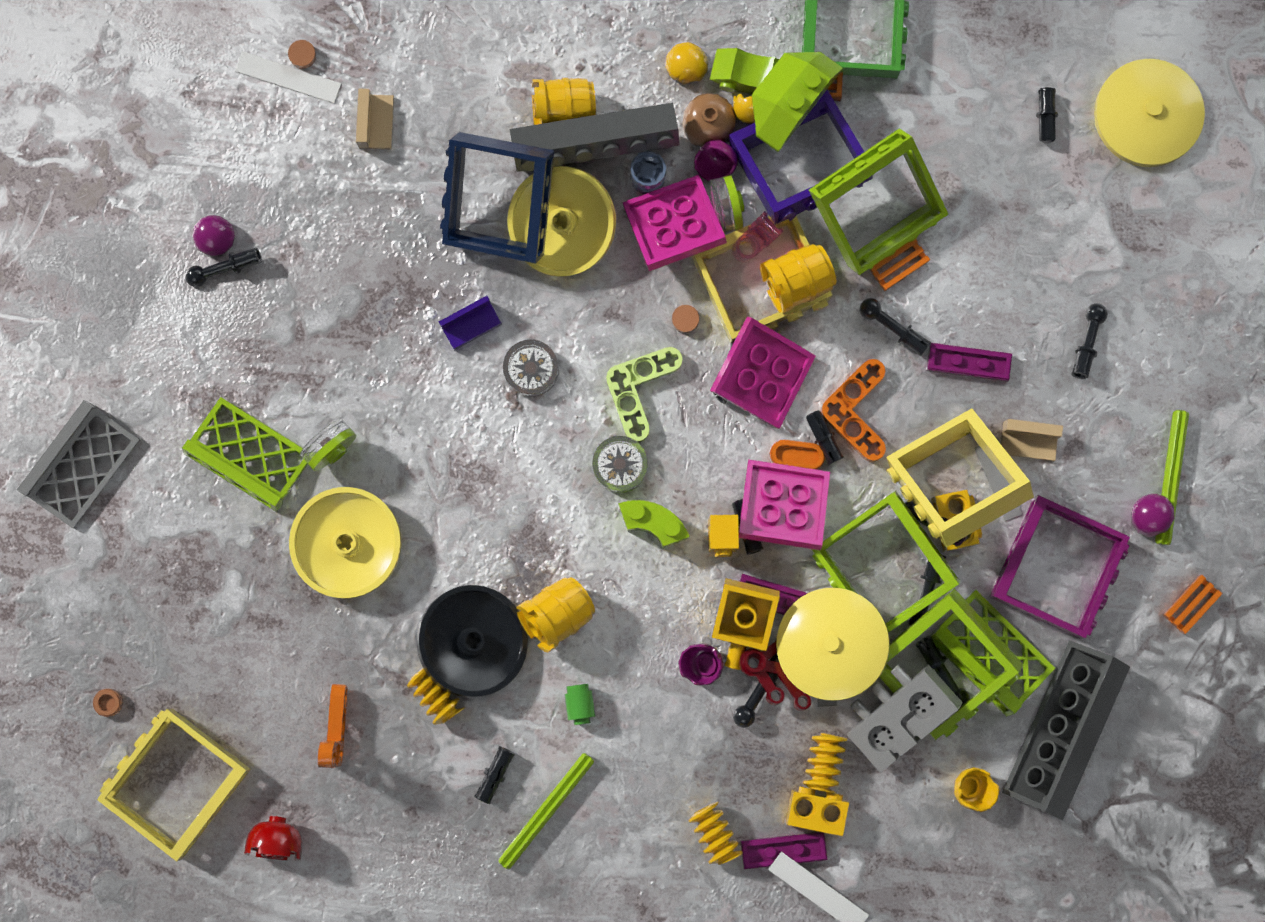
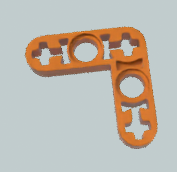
M869 359L864 362L821 407V413L825 421L863 459L870 462L878 461L883 457L886 450L885 443L852 409L885 376V366L877 359ZM867 366L870 368L876 366L879 369L877 371L879 377L872 376L868 379L866 384L870 385V387L867 389L865 384L856 376L859 375L862 379L868 373ZM847 385H858L861 390L860 396L854 399L848 397L845 392ZM838 404L840 406L839 414L844 417L848 413L851 417L847 418L839 427L836 423L841 419L835 414L829 416V407L827 405L835 406ZM850 422L859 424L861 428L860 435L850 437L846 433V425ZM866 432L870 435L866 440L871 445L874 443L879 445L877 448L878 455L874 453L868 455L866 452L868 446L864 442L860 446L856 444V442L863 438Z
M332 684L327 740L321 741L319 744V768H336L342 765L348 687L344 684Z

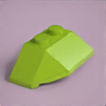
M822 52L784 53L752 94L756 137L779 152L843 68Z

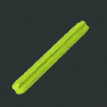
M1176 410L1172 415L1161 494L1168 498L1173 505L1174 517L1189 420V412L1184 410ZM1174 521L1167 532L1156 535L1155 543L1159 545L1171 544Z
M586 753L581 754L498 860L504 868L511 869L594 764V760Z

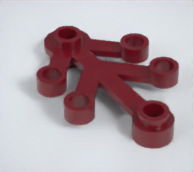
M777 638L774 643L767 647L766 651L749 649L741 655L739 660L741 671L749 677L757 678L767 693L766 700L770 705L776 706L784 700L785 695L781 688L774 685L767 672L778 675L793 697V706L796 710L805 711L811 706L810 696L798 689L787 678L780 662L768 660L777 653ZM749 659H753L756 661V668H752L749 666ZM772 692L779 694V701L772 699ZM798 698L806 700L805 707L799 705Z

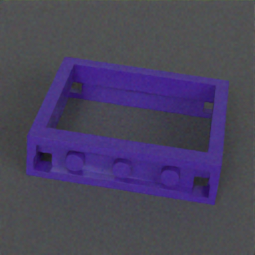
M826 90L799 126L827 113L855 159L864 153V150L830 93ZM755 123L729 135L730 146L737 153L740 166L774 225L787 219L791 221L797 214L817 208L809 192L810 188L777 202L748 150L764 143L756 137ZM873 175L865 181H863L862 183H860L859 185H857L856 187H863V183L871 180L873 178Z

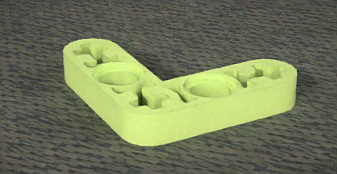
M667 347L616 365L607 372V385L624 432L631 441L637 443L644 441L648 437L650 430L635 386L678 371L683 359L682 354L676 348ZM667 353H670L672 357L677 356L678 359L675 360L674 367H670L668 363L660 365L662 371L657 373L656 363L652 358L658 357V362L666 359ZM648 362L652 366V373L646 377L640 376L636 370L639 363ZM619 371L620 375L625 374L627 377L623 379L624 388L627 389L630 386L632 391H624L616 396L615 391L619 392L620 388L618 383H612L611 379L614 378V373ZM628 396L632 397L636 402L635 408L629 412L622 410L620 407L622 398ZM640 412L641 417H636V421L639 426L644 425L645 427L642 430V436L637 437L635 433L631 434L629 430L633 429L631 419L625 422L624 417H631Z

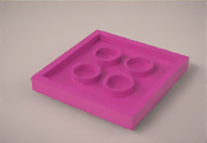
M699 174L622 202L649 271L727 243L725 234Z
M747 317L710 391L772 427L780 429L816 355L752 317Z
M748 459L739 524V538L821 550L830 472Z

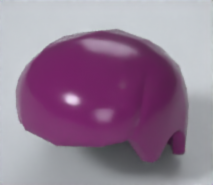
M721 140L708 141L695 155L694 168L707 181L722 183V177L732 175L738 166L737 153L729 144Z
M208 215L196 223L192 238L198 251L208 256H219L225 254L233 246L235 232L228 220L221 216Z
M1159 494L1142 496L1135 502L1131 511L1132 525L1139 534L1150 538L1167 532L1175 519L1173 505L1168 498Z
M706 643L690 645L681 653L678 661L682 677L699 686L710 685L721 676L724 668L721 653Z

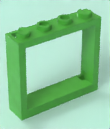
M805 0L802 52H814L817 0ZM893 0L890 65L835 62L843 68L841 71L843 75L898 78L900 71L905 70L906 54H902V44L907 42L908 29L903 27V17H908L909 1Z

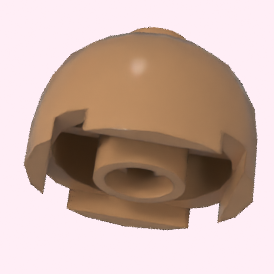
M706 93L698 95L688 103L683 112L682 127L684 134L695 146L702 147L706 142L721 140L727 143L730 140L729 135L735 131L736 116L734 109L727 99L718 94Z

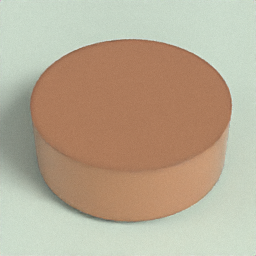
M297 40L290 45L288 57L295 67L306 69L314 64L316 51L310 42Z
M681 305L673 312L672 324L677 331L690 333L699 324V314L694 307Z
M114 689L100 690L93 699L94 710L104 717L118 714L123 706L121 694Z

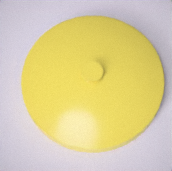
M1159 59L1132 61L1114 71L1102 85L1094 108L1095 125L1104 145L1119 159L1140 167L1163 166L1182 157L1200 136L1205 118L1203 98L1194 80L1178 66Z
M553 167L544 255L536 264L526 262L529 266L551 276H571L592 268L608 252L615 235L616 214L609 193L594 176L575 167ZM534 173L520 184L509 205L507 225L510 239L513 241L527 243Z
M352 487L332 488L317 494L300 509L290 530L289 551L298 575L311 588L321 594L334 598H357L378 589L391 576L397 566L401 553V532L390 508L375 495Z
M823 588L802 596L787 610L778 629L776 647L778 659L785 675L798 689L818 699L838 701L863 693L878 680L888 660L890 642L885 621L879 611L866 598L847 589Z

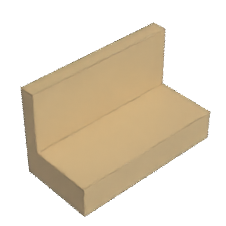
M358 88L356 143L359 149L392 150L394 95H372L370 89Z
M1007 419L1003 422L1001 445L1010 456L1055 461L1057 441L1062 437L1063 426Z

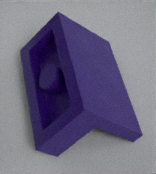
M488 296L439 321L454 351L502 325Z

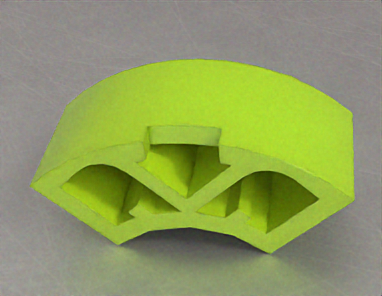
M739 48L717 49L710 80L720 84L719 88L726 92H735L737 90L753 94L779 59L755 55Z
M643 500L618 503L628 532L637 530L648 532L658 539L663 548L690 538L680 519L670 510L659 504Z

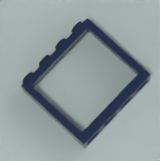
M463 132L457 133L449 140V147L446 149V156H449L448 166L444 172V182L447 185L446 192L442 198V208L445 209L444 218L440 224L443 234L442 244L536 264L544 255L554 150ZM466 148L535 162L527 243L460 230Z

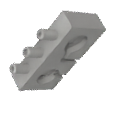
M929 664L913 678L900 665L893 668L891 673L902 684V687L892 695L888 693L880 682L875 683L871 690L882 703L872 712L869 711L860 699H856L851 704V707L862 720L852 727L847 736L880 773L894 763L899 756H902L916 745L920 739L922 740L959 710L963 703Z

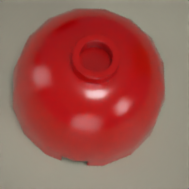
M269 816V821L256 824L248 833L244 854L249 856L252 850L256 851L255 857L275 860H287L290 855H295L294 861H299L302 855V838L300 832L293 825L286 823V818Z

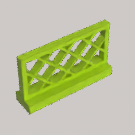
M222 397L219 398L192 438L188 439L182 447L186 456L276 513L282 506V501L313 457V454ZM222 407L233 413V422L218 424L216 415ZM236 415L241 417L243 420L237 421ZM214 420L215 425L209 426L211 422ZM250 423L255 426L257 436L241 439L239 425ZM235 426L238 440L222 443L219 429ZM259 429L266 434L260 435ZM216 430L218 444L206 446L199 441L204 432ZM276 439L279 442L280 450L264 453L261 440ZM258 441L261 454L244 457L242 444ZM282 444L287 446L289 449L283 450ZM239 445L241 458L228 460L224 457V447ZM214 449H220V454L214 451ZM296 452L304 457L299 466L287 468L284 454ZM281 455L284 469L268 472L265 458ZM262 459L265 473L252 475L247 471L246 462ZM243 463V468L239 467L236 464ZM294 472L289 479L288 473ZM285 474L287 483L281 492L270 486V476ZM266 477L267 484L260 479Z
M974 590L965 599L968 604L975 599L982 606L983 617L981 618L988 625V621H997L1002 626L1003 637L999 638L1007 647L1008 641H1017L1022 645V656L1016 657L1023 661V676L1018 680H1024V693L1017 698L1010 691V686L1008 687L1005 684L998 689L1000 694L991 701L1008 717L1015 714L1022 707L1024 701L1051 674L1055 667L977 590ZM953 612L930 636L937 648L981 691L998 677L990 671V660L996 659L994 656H990V652L985 646L984 656H975L970 651V641L979 640L976 636H970L969 629L965 624L964 636H955L947 628L953 621H961ZM1028 661H1038L1045 670L1039 676H1029ZM1029 680H1035V681L1029 686Z

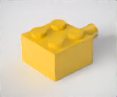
M725 578L712 638L730 642L727 659L724 664L726 667L741 670L739 660L746 651V646L764 651L767 650L780 591Z

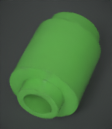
M589 685L566 686L567 693L564 695L568 720H573L574 725L591 723L590 717H595L593 694L592 690H589Z

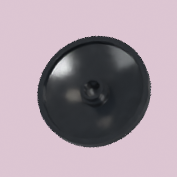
M479 585L456 587L437 597L425 610L417 630V652L427 675L443 690L461 697H483L506 687L521 670L527 654L528 636L517 616L519 610L500 592Z

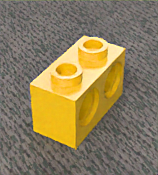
M968 490L931 498L932 505L940 517H945L948 520L958 515L950 512L948 508L950 500L959 501L961 512L975 505L974 497L968 494ZM980 528L969 534L967 539L959 546L952 544L945 547L941 541L943 552L980 544L979 538H982V530Z
M738 515L709 516L708 547L709 552H715V557H731L733 552L739 549Z
M799 786V791L792 790L786 817L787 825L843 836L849 802L843 801V795L827 792L826 797L815 795V789ZM801 800H809L811 803V811L806 815H800L797 812L796 807ZM830 805H835L839 810L838 817L833 821L826 820L824 816L825 809Z

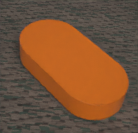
M780 440L774 443L770 449V459L772 463L817 470L823 465L825 460L822 449L815 443Z

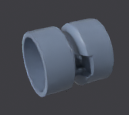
M651 151L639 153L631 163V182L633 187L642 194L663 187L666 177V165L663 158Z

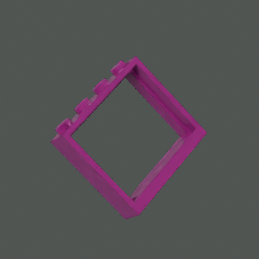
M1037 495L1031 501L989 597L1079 639H1084L1087 635H1091L1093 628L1097 625V621L1094 618L1098 609L1103 610L1106 605L1108 595L1105 593L1109 584L1113 585L1117 580L1119 570L1116 568L1120 559L1124 560L1128 554L1127 551L1130 545L1127 543L1130 537ZM1043 511L1113 542L1077 626L1007 595Z

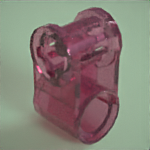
M766 211L734 242L732 253L738 261L748 262L784 232L782 228L778 229L767 217L768 213ZM745 241L751 244L753 249L751 255H745L740 251L739 246L741 242Z

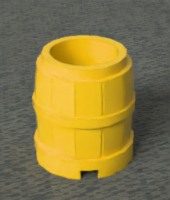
M568 77L544 81V79H532V88L534 87L535 94L532 95L534 125L596 115L595 90L592 81L588 82L584 78Z
M811 244L799 249H793L775 260L769 259L760 263L763 282L767 281L769 287L767 293L779 313H785L792 310L794 306L815 300L831 291L837 283L833 265L821 245Z
M572 577L562 578L550 586L544 587L531 600H525L516 607V609L520 610L517 612V616L526 633L531 639L533 637L538 638L541 643L537 646L544 652L552 651L558 646L559 642L570 635H575L595 614L594 604L587 591Z

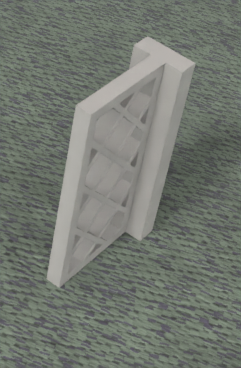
M83 400L17 488V491L35 501L71 528H75L140 439L99 411L88 401ZM95 415L105 421L107 433L90 434L89 423ZM109 425L115 428L117 432H110ZM86 429L87 436L80 437V435ZM123 434L131 440L125 450L113 452L112 435ZM107 436L110 452L94 455L91 439ZM87 439L90 455L74 458L72 448L74 443ZM69 451L70 458L63 459ZM121 454L115 462L114 455ZM110 455L112 467L109 472L97 474L94 458ZM91 459L93 475L77 477L75 461ZM71 461L73 478L57 480V466L60 463ZM51 474H52V475H53V481H48V482H46V481L48 480V478H49V477L51 476ZM105 476L100 484H98L97 477ZM94 478V492L91 495L80 496L78 480ZM74 481L76 497L60 499L58 483ZM54 484L57 500L46 502L36 495L43 485ZM88 498V500L82 506L81 499ZM77 500L79 512L71 520L63 514L61 502ZM57 503L58 510L50 504Z

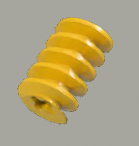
M424 668L412 676L407 684L408 688L417 687L413 694L415 698L424 696L419 704L421 707L430 705L426 715H437L432 722L433 725L444 724L465 709V707L456 709L455 706L460 699L450 700L451 693L435 684Z
M825 733L812 736L811 740L818 743V746L810 747L809 749L816 757L807 759V762L812 764L814 768L805 770V773L811 776L812 779L803 781L804 785L811 789L837 794L830 789V787L839 786V781L832 778V776L840 775L841 770L834 767V765L843 763L844 760L838 757L837 753H843L846 749L840 746L839 742H845L848 738Z
M717 801L695 812L688 821L689 823H699L693 831L694 833L704 834L698 840L699 844H709L703 851L704 854L713 853L714 855L708 861L709 864L718 863L720 865L740 856L743 852L733 851L738 846L737 840L728 841L734 833L732 830L723 831L729 823L727 820H718L724 813L722 810H713L719 803Z

